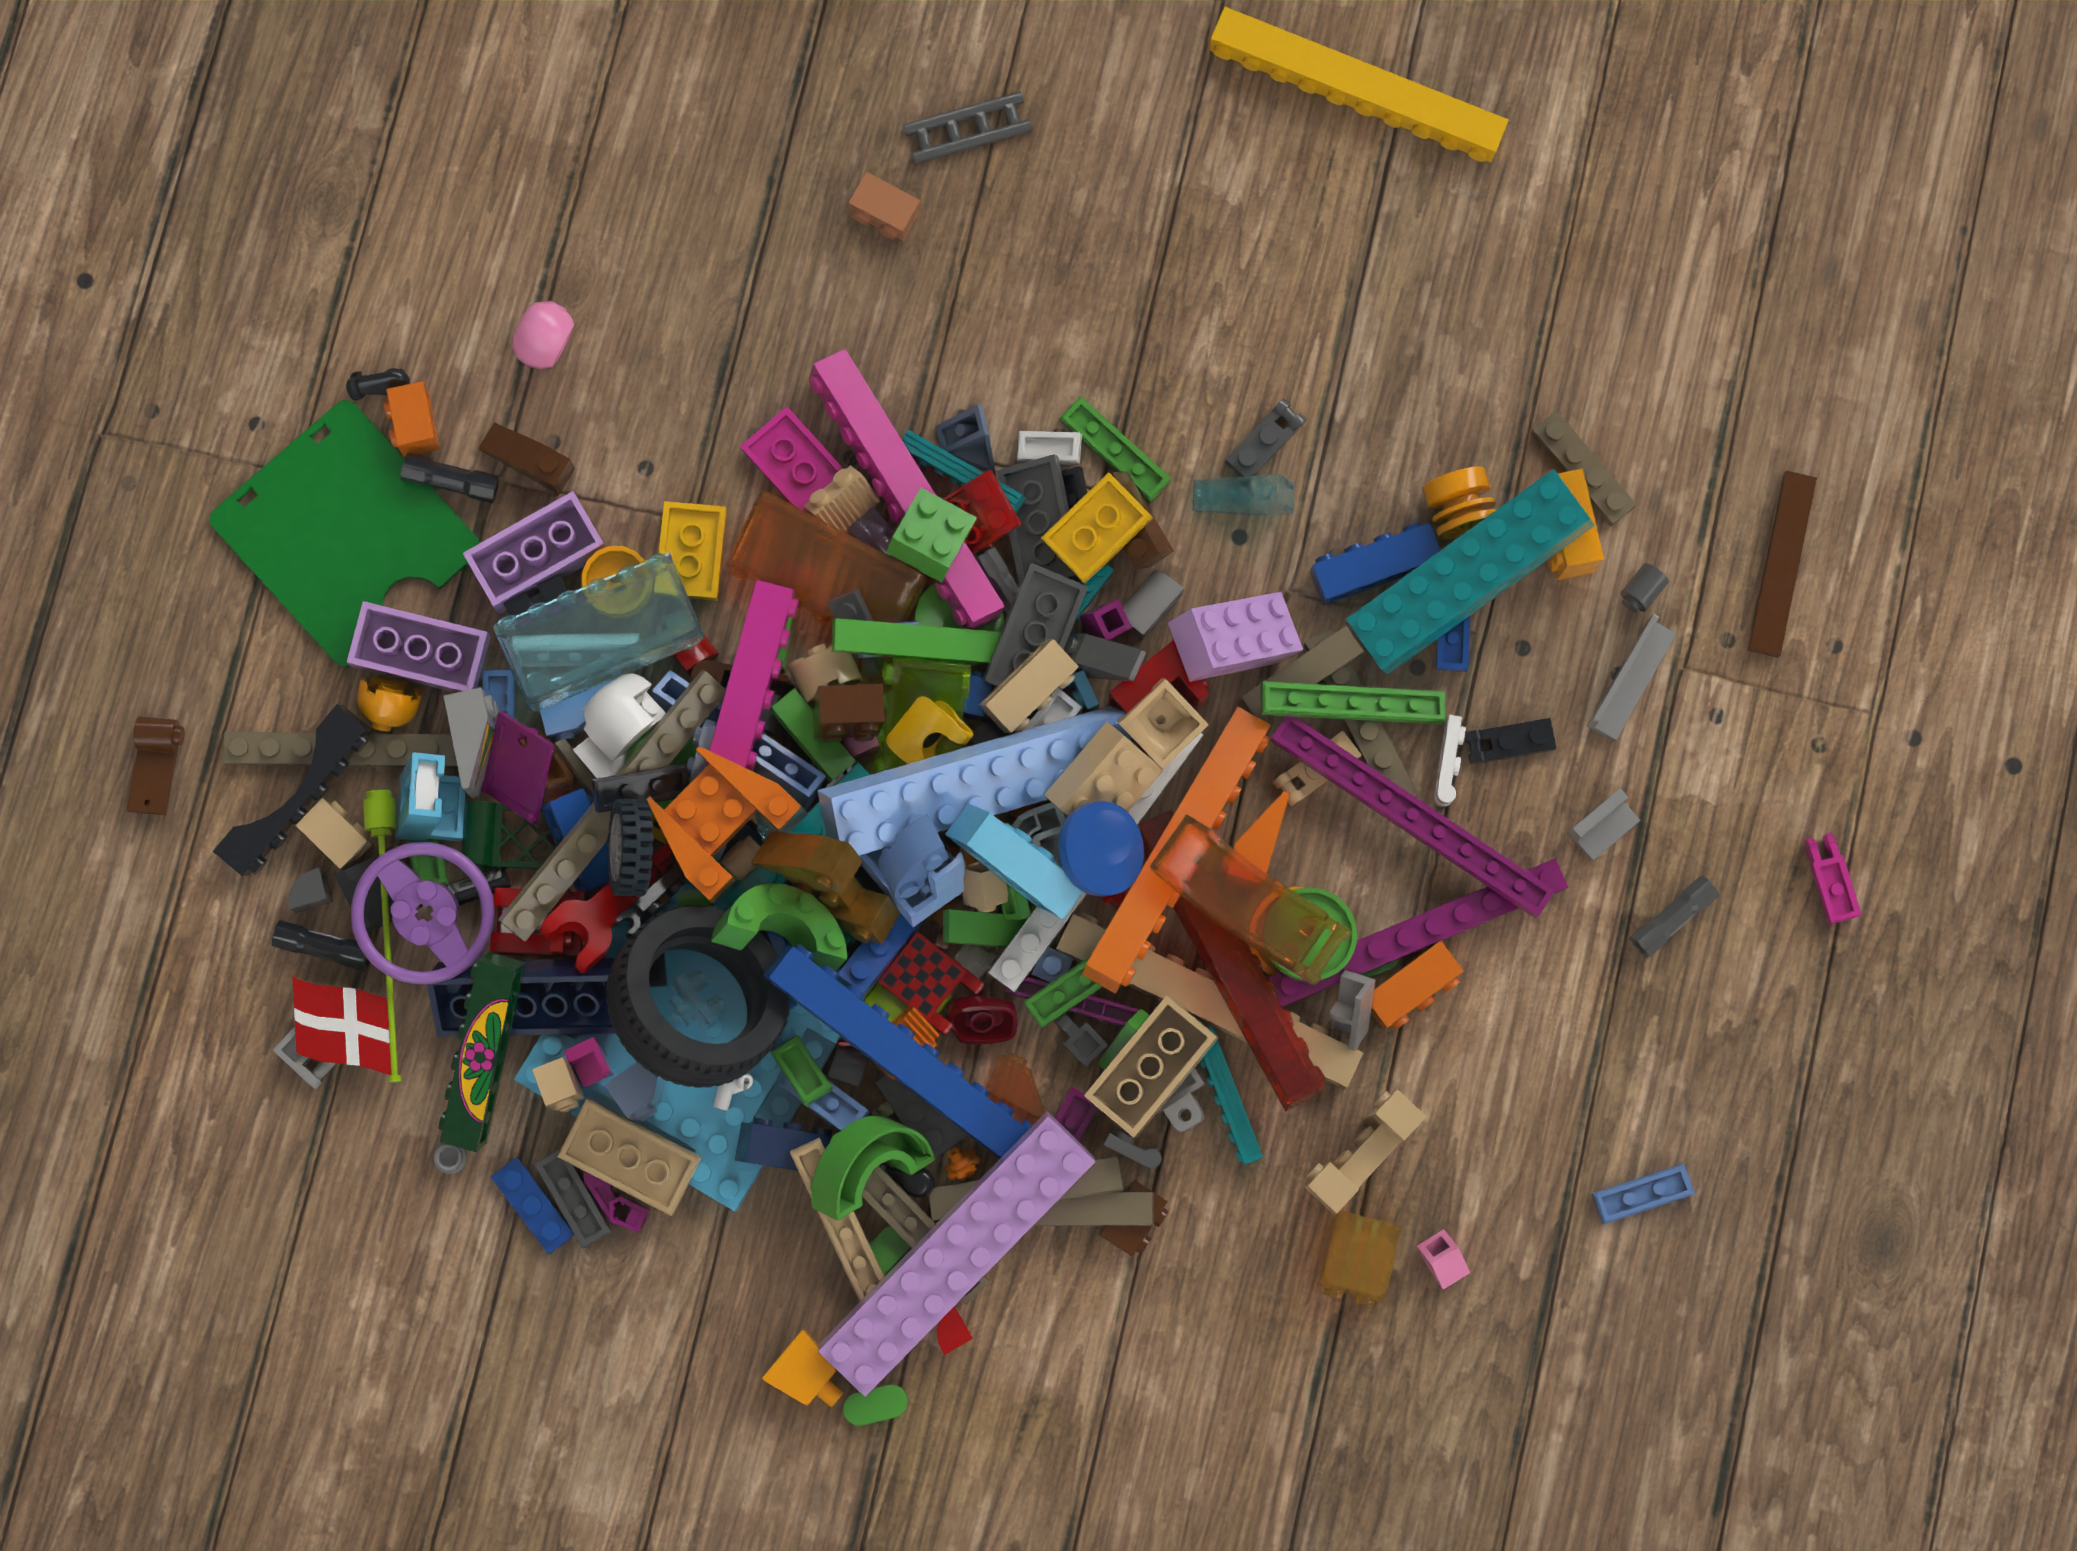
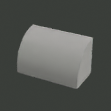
M1154 570L1123 605L1125 614L1132 626L1129 631L1139 640L1143 641L1180 599L1184 588L1166 574Z

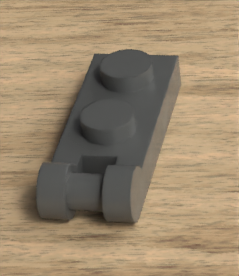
M1282 399L1267 417L1225 459V463L1247 483L1307 420L1301 413L1297 415L1290 408L1291 404L1285 399ZM1281 417L1289 423L1284 430L1276 423Z

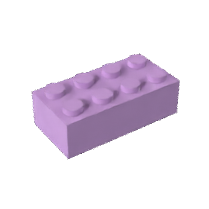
M574 491L465 551L463 555L498 614L506 611L504 602L524 592L529 597L540 592L537 585L559 574L562 579L584 567L587 560L596 551L605 548V545Z
M1282 592L1191 608L1168 622L1190 682L1278 664L1303 650Z
M363 601L347 663L352 668L457 693L478 688L491 636L486 631Z

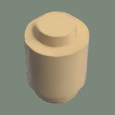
M749 835L744 840L740 839L720 859V862L723 864L722 867L735 880L738 879L740 882H743L757 868L751 862L759 851L760 846Z

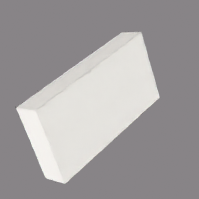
M1019 431L1017 462L1021 464L1055 454L1059 457L1060 465H1080L1082 434L1080 432Z

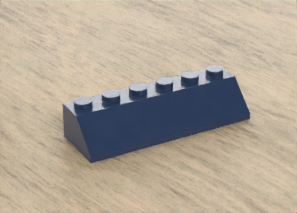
M603 958L586 973H581L574 966L576 959L518 960L526 964L510 1035L615 1033L606 1003V997L608 996L606 993L607 979L615 958ZM438 962L432 971L445 968L446 966L443 962ZM472 966L452 979L440 983L427 984L437 1037L458 1036L460 1025L465 1021L467 1010L464 1009V1002L468 992L472 991L474 979L470 977Z

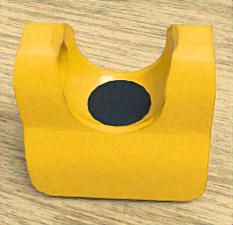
M921 696L916 699L888 734L886 743L898 757L907 764L936 756V746L943 737H947L958 744L966 745L973 737V731L959 718L948 703L941 700L934 703L930 698Z

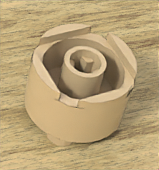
M825 644L813 647L807 651L809 657L806 659L804 657L796 659L787 665L801 696L809 706H812V700L818 686L858 685L862 682L861 673L852 654L832 652V644L828 648H826Z

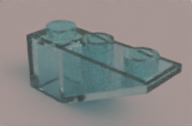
M1281 474L1194 480L1193 511L1261 516L1293 514L1295 483Z

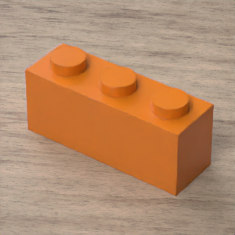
M1439 941L1374 989L1371 1014L1384 1031L1390 1026L1395 1031L1410 1020L1406 1015L1416 1007L1421 1012L1436 1001L1432 995L1442 988L1447 993L1461 981L1457 976L1463 973L1464 970L1442 941Z

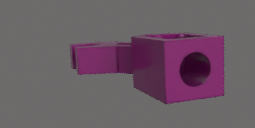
M584 1172L585 1186H588L609 1219V1222L641 1233L650 1210L622 1196L617 1198L611 1189L612 1185ZM620 1202L622 1205L631 1207L625 1222L616 1217V1204Z

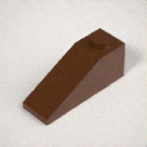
M495 422L478 448L483 453L558 495L575 470L573 463L566 456Z

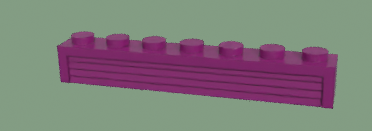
M1026 977L1015 993L1007 987L1004 992L1028 999L1050 983ZM1090 995L1068 1011L1124 1027L1139 1009Z

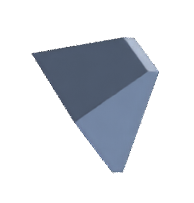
M976 405L936 425L941 449L969 465L984 471L992 470L993 474L996 475L991 442L982 405Z

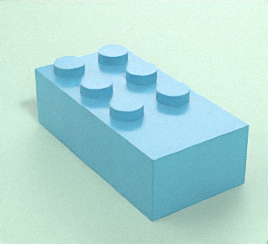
M967 804L945 833L948 838L1039 909L1062 920L1083 893L1070 881L1063 867L1054 861L1056 859L1054 855L1043 847L1038 848L1031 843L1032 838L1019 828L1014 829L1007 823L1004 824L990 812Z

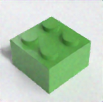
M920 487L894 533L886 553L942 583L966 541L977 517Z

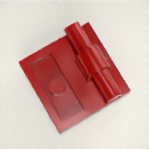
M987 470L943 498V500L977 517L965 541L973 555L981 550L985 552L991 549L995 541L1022 525L992 470Z

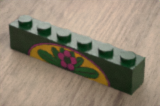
M488 952L476 960L472 966L470 977L474 979L472 991L468 992L464 1002V1009L467 1010V1015L458 1031V1039L461 1040L460 1048L455 1053L451 1064V1069L455 1070L453 1081H450L445 1092V1100H448L447 1109L441 1115L438 1126L439 1130H442L440 1142L473 1152H477L487 1144L525 962Z

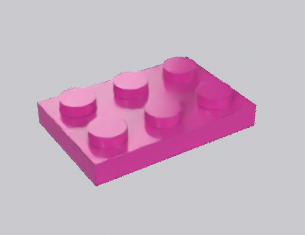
M787 406L740 446L743 453L801 517L808 513L804 505L810 501V496L815 491L824 489L833 481L834 475L839 470L844 469Z

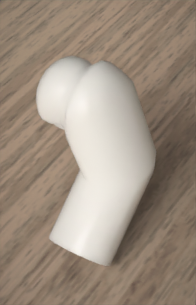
M746 1073L739 1079H734L728 1084L718 1086L712 1107L728 1111L732 1095L747 1090L752 1086V1075Z

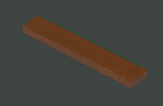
M1786 471L1783 475L1747 651L1777 658L1781 656L1817 477Z

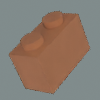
M866 172L849 201V210L852 218L863 225L870 223L879 228V232L885 237L892 240L896 237L904 241L921 212V200Z

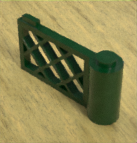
M487 801L465 802L462 854L468 857L480 869L482 874L486 873V868L492 867L539 870L544 862H537L530 855V852L542 841L552 851L556 849L546 839L551 834L550 829L542 834L535 825L530 824L526 819L510 833L502 824L503 811H514L505 805ZM529 825L540 838L529 848L525 849L514 836ZM502 830L508 835L503 841H501ZM510 840L523 852L514 861L500 860L501 848ZM525 856H527L531 860V862H525L521 860Z

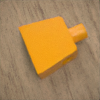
M802 1330L762 1377L765 1382L806 1406L818 1396L832 1408L844 1394L843 1391L830 1381L838 1370L818 1352V1344L805 1330Z

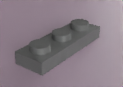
M559 1149L535 1163V1166L581 1247L586 1248L612 1231L575 1166L557 1157L561 1150Z

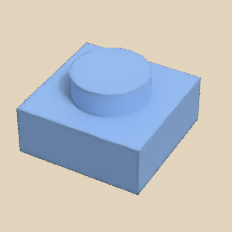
M1048 947L1037 961L1031 976L1051 983L1069 970L1073 958Z

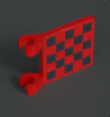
M918 931L878 980L880 985L907 1006L914 1007L929 1024L944 1035L951 1030L952 1023L936 1011L956 985L960 982L973 994L980 993L984 988L983 982L965 970Z

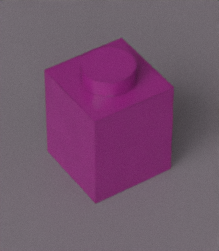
M1119 599L1103 603L1079 616L1088 635L1110 640L1132 628Z

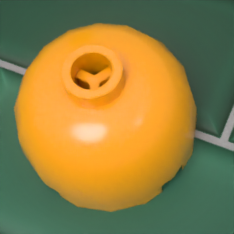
M362 677L359 682L356 702L358 710L363 717L373 722V728L389 732L391 727H401L410 723L417 713L423 693L415 687L413 693L404 690L406 684L403 682L371 677L370 683H367L365 677Z

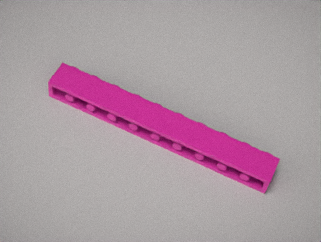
M846 349L813 363L809 376L812 390L815 394H820L828 416L832 420H836L844 442L847 445H851L854 449L858 465L870 475L873 489L878 496H882L886 501L892 520L900 524L920 487L934 495L936 494ZM964 542L943 582L941 583L936 579L934 581L938 595L942 600H947L952 608L951 612L956 624L963 626L964 629L976 630L998 619L1005 606Z

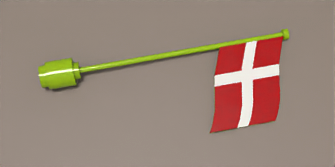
M391 790L367 791L366 799L363 800L364 829L366 832H371V837H378L379 856L385 853V837L391 836V831L397 829L396 800L392 797ZM381 882L385 959L392 963L388 892ZM386 975L387 998L354 988L316 985L292 976L296 1053L320 1062L362 1066L390 1075L388 1076L389 1083L402 1082L401 1075H398L393 978Z

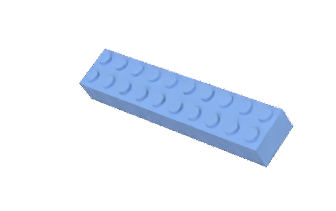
M1112 706L1104 707L817 790L827 837L850 843L859 856L893 846L897 842L895 838L897 833L928 814L935 830L940 832L951 827L967 804L990 812L992 815H997L1047 800L1048 798L1044 795L1106 722L1131 741L1130 735L1117 721L1126 712Z

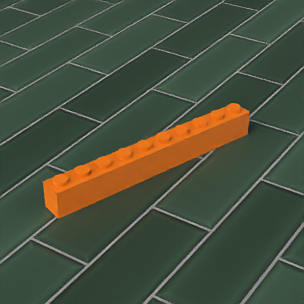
M1240 707L1236 708L1086 963L1082 973L1083 976L1115 994L1121 984L1125 987L1129 985L1136 972L1135 969L1131 968L1137 958L1143 960L1151 946V943L1147 941L1152 931L1158 934L1167 919L1166 916L1162 915L1167 905L1172 908L1175 906L1182 893L1178 889L1182 879L1187 882L1190 880L1197 867L1193 863L1196 855L1200 854L1203 856L1212 841L1208 837L1212 828L1219 830L1227 813L1223 812L1227 802L1232 805L1234 804L1242 790L1241 787L1237 786L1242 777L1248 780L1257 764L1252 761L1256 752L1263 754L1271 738L1267 736L1271 724Z

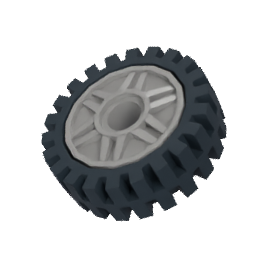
M616 799L612 806L611 822H609V847H607L609 858L607 864L609 868V885L614 896H645L649 888V880L651 879L650 868H652L653 863L651 859L653 855V821H651L652 813L647 800Z

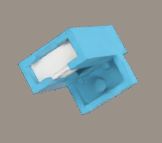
M416 752L411 754L399 777L395 839L427 842L428 839L461 842L463 839L466 792L462 789L460 777L444 775V755Z

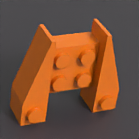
M699 746L696 751L709 765L664 810L650 796L646 800L685 877L713 904L735 882V879L713 857L743 826L759 812L778 832H784L804 810L778 783Z

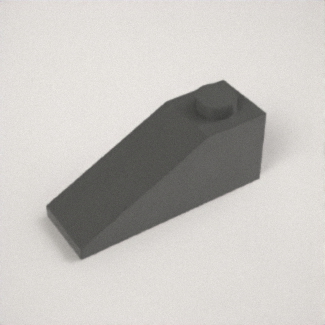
M1071 633L1064 647V651L1079 666L1075 671L1080 672L1084 670L1086 677L1093 679L1134 681L1146 655V652L1141 649L1092 635Z

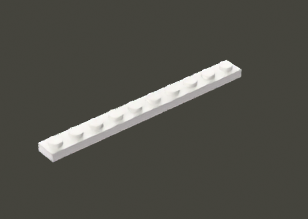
M1202 733L1163 769L1164 771L1128 811L1137 825L1203 737ZM1083 892L1063 920L1036 907L1031 917L1028 918L988 973L1015 993L1087 893Z

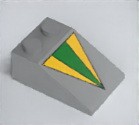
M482 687L443 696L461 786L472 799L478 798L499 712L497 701H493L492 695H487Z

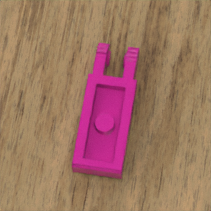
M1832 832L1823 835L1824 846L1830 857L1825 860H1821L1815 840L1812 837L1805 839L1804 844L1808 859L1811 862V871L1828 925L1862 916L1844 856L1840 855Z

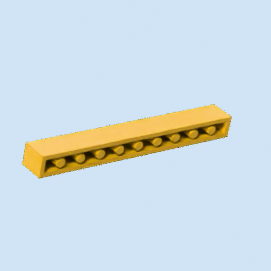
M1225 6L1210 40L1209 50L1218 58L1223 60L1233 59L1240 62L1248 70L1263 71L1270 74V77L1278 82L1285 83L1288 81L1298 85L1299 89L1306 93H1318L1325 96L1333 104H1345L1355 108V111L1363 116L1369 117L1373 115L1383 119L1384 123L1391 127L1408 129L1418 138H1430L1440 142L1441 146L1453 151L1458 149L1466 152L1472 159L1479 162H1492L1509 119Z

